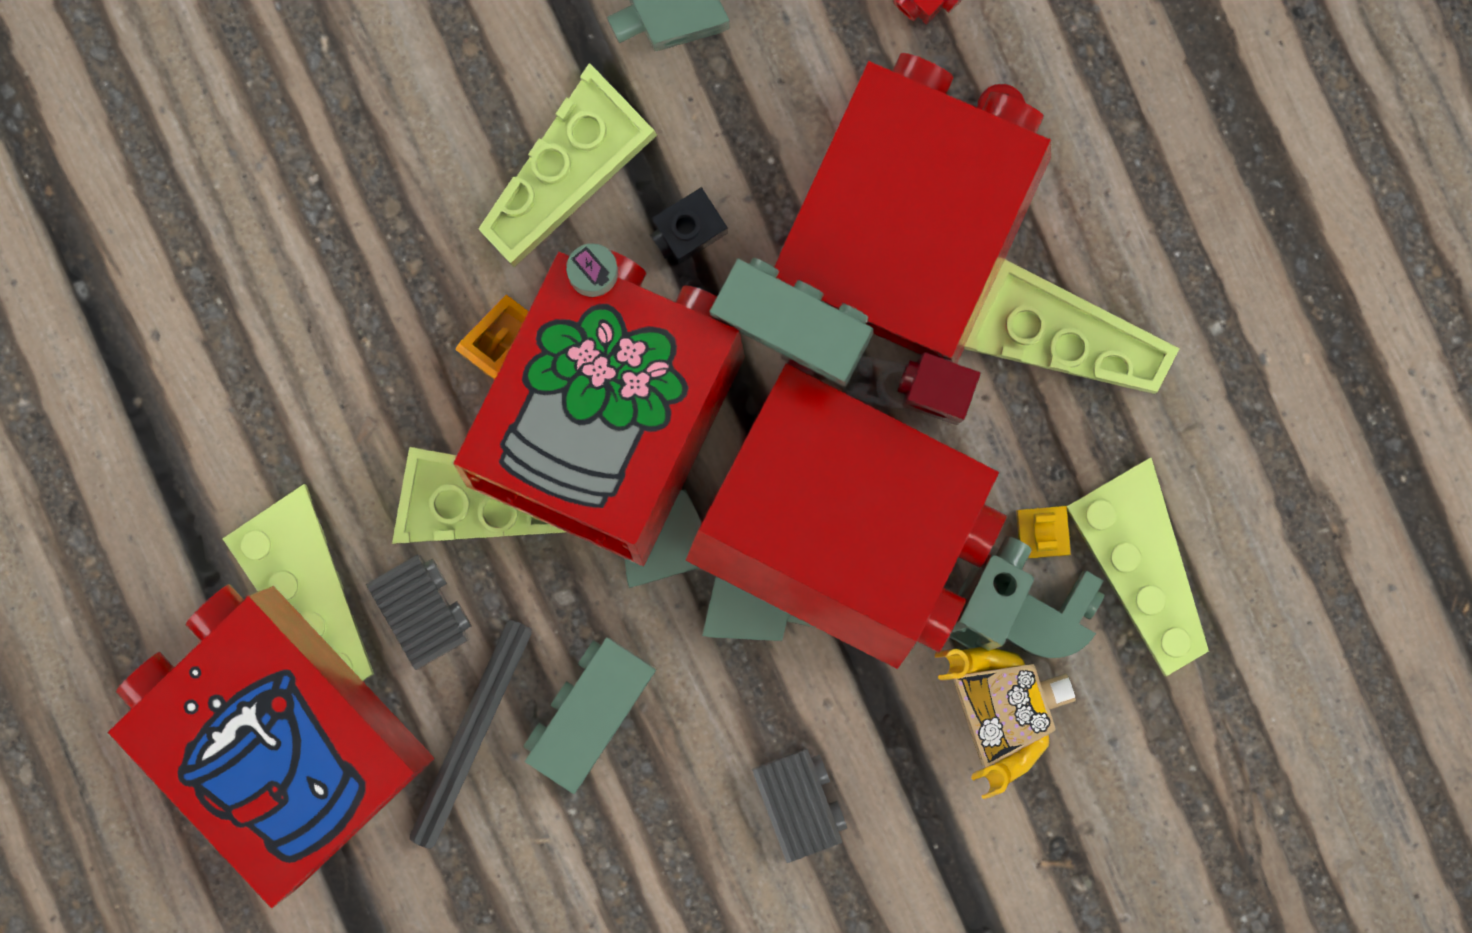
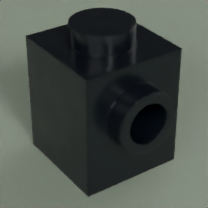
M700 187L654 216L652 222L656 231L649 235L664 259L673 255L680 265L727 235L728 227L703 188Z

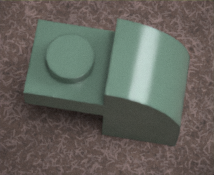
M1082 571L1059 611L1027 594L1006 641L1029 654L1045 658H1061L1080 651L1096 635V633L1079 623L1083 616L1091 620L1101 605L1105 594L1098 590L1103 580L1088 571Z

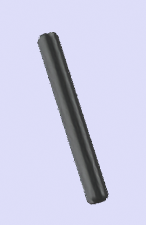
M509 620L506 623L411 831L410 840L413 843L427 849L435 846L532 634V629L529 626L516 620Z

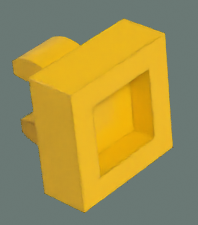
M1067 506L1016 510L1018 540L1024 542L1032 549L1028 559L1071 555Z

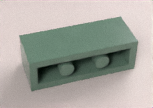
M753 257L750 264L737 259L710 310L712 318L738 329L741 334L846 387L873 336V328L866 325L869 317L843 303L839 310L821 301L824 294L802 281L797 280L795 286L792 287L777 279L779 270L764 261Z
M606 637L602 645L595 640L592 641L578 663L585 671L575 686L567 681L550 705L558 710L548 727L539 722L523 746L530 751L524 762L572 794L577 792L657 670L609 637Z

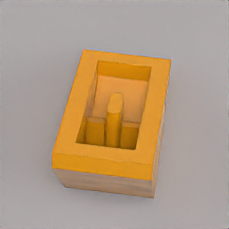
M506 294L460 341L455 350L495 380L528 310Z

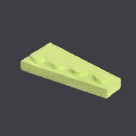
M590 63L581 74V81L571 96L565 98L555 113L557 117L543 138H539L528 155L530 157L517 177L511 179L479 227V231L513 267L520 263L657 136L655 130Z
M1006 259L997 274L964 346L965 350L1152 394L1158 392L1180 349Z
M409 447L392 544L566 532L466 487L453 465L457 455Z
M1150 457L1067 506V512L1163 675L1168 676L1209 652L1153 461Z
M303 484L223 538L258 592L274 586L362 681L374 674L306 484Z

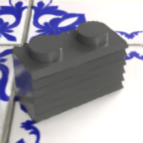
M415 555L366 584L415 670L421 669L469 641L465 630L472 627L458 601L449 605L440 588L445 586L447 582L436 562L431 559L425 563L421 555Z
M805 748L752 768L786 863L843 843L839 832L848 828L838 801L828 804L821 785L829 783L830 780L820 755L811 758L808 749Z

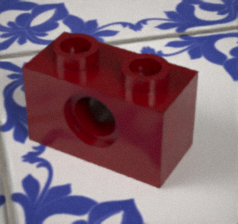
M924 352L917 362L910 360L905 366L897 392L905 395L901 406L957 426L966 418L981 372Z

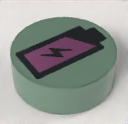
M590 243L578 247L572 252L567 261L566 269L572 287L582 295L589 297L601 296L611 290L617 281L618 267L615 257L609 249L600 244Z

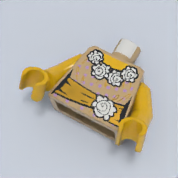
M975 647L964 650L950 649L936 652L935 658L946 657L950 664L948 673L938 675V679H953L980 763L985 767L975 771L971 778L973 781L983 776L988 779L990 789L988 793L981 796L982 799H988L1001 794L1007 789L1009 783L1028 772L1048 748L1049 734L1056 730L1050 710L1076 701L1069 677L1065 673L1040 682L1034 664H1025L1017 653L997 648L990 651L982 647Z

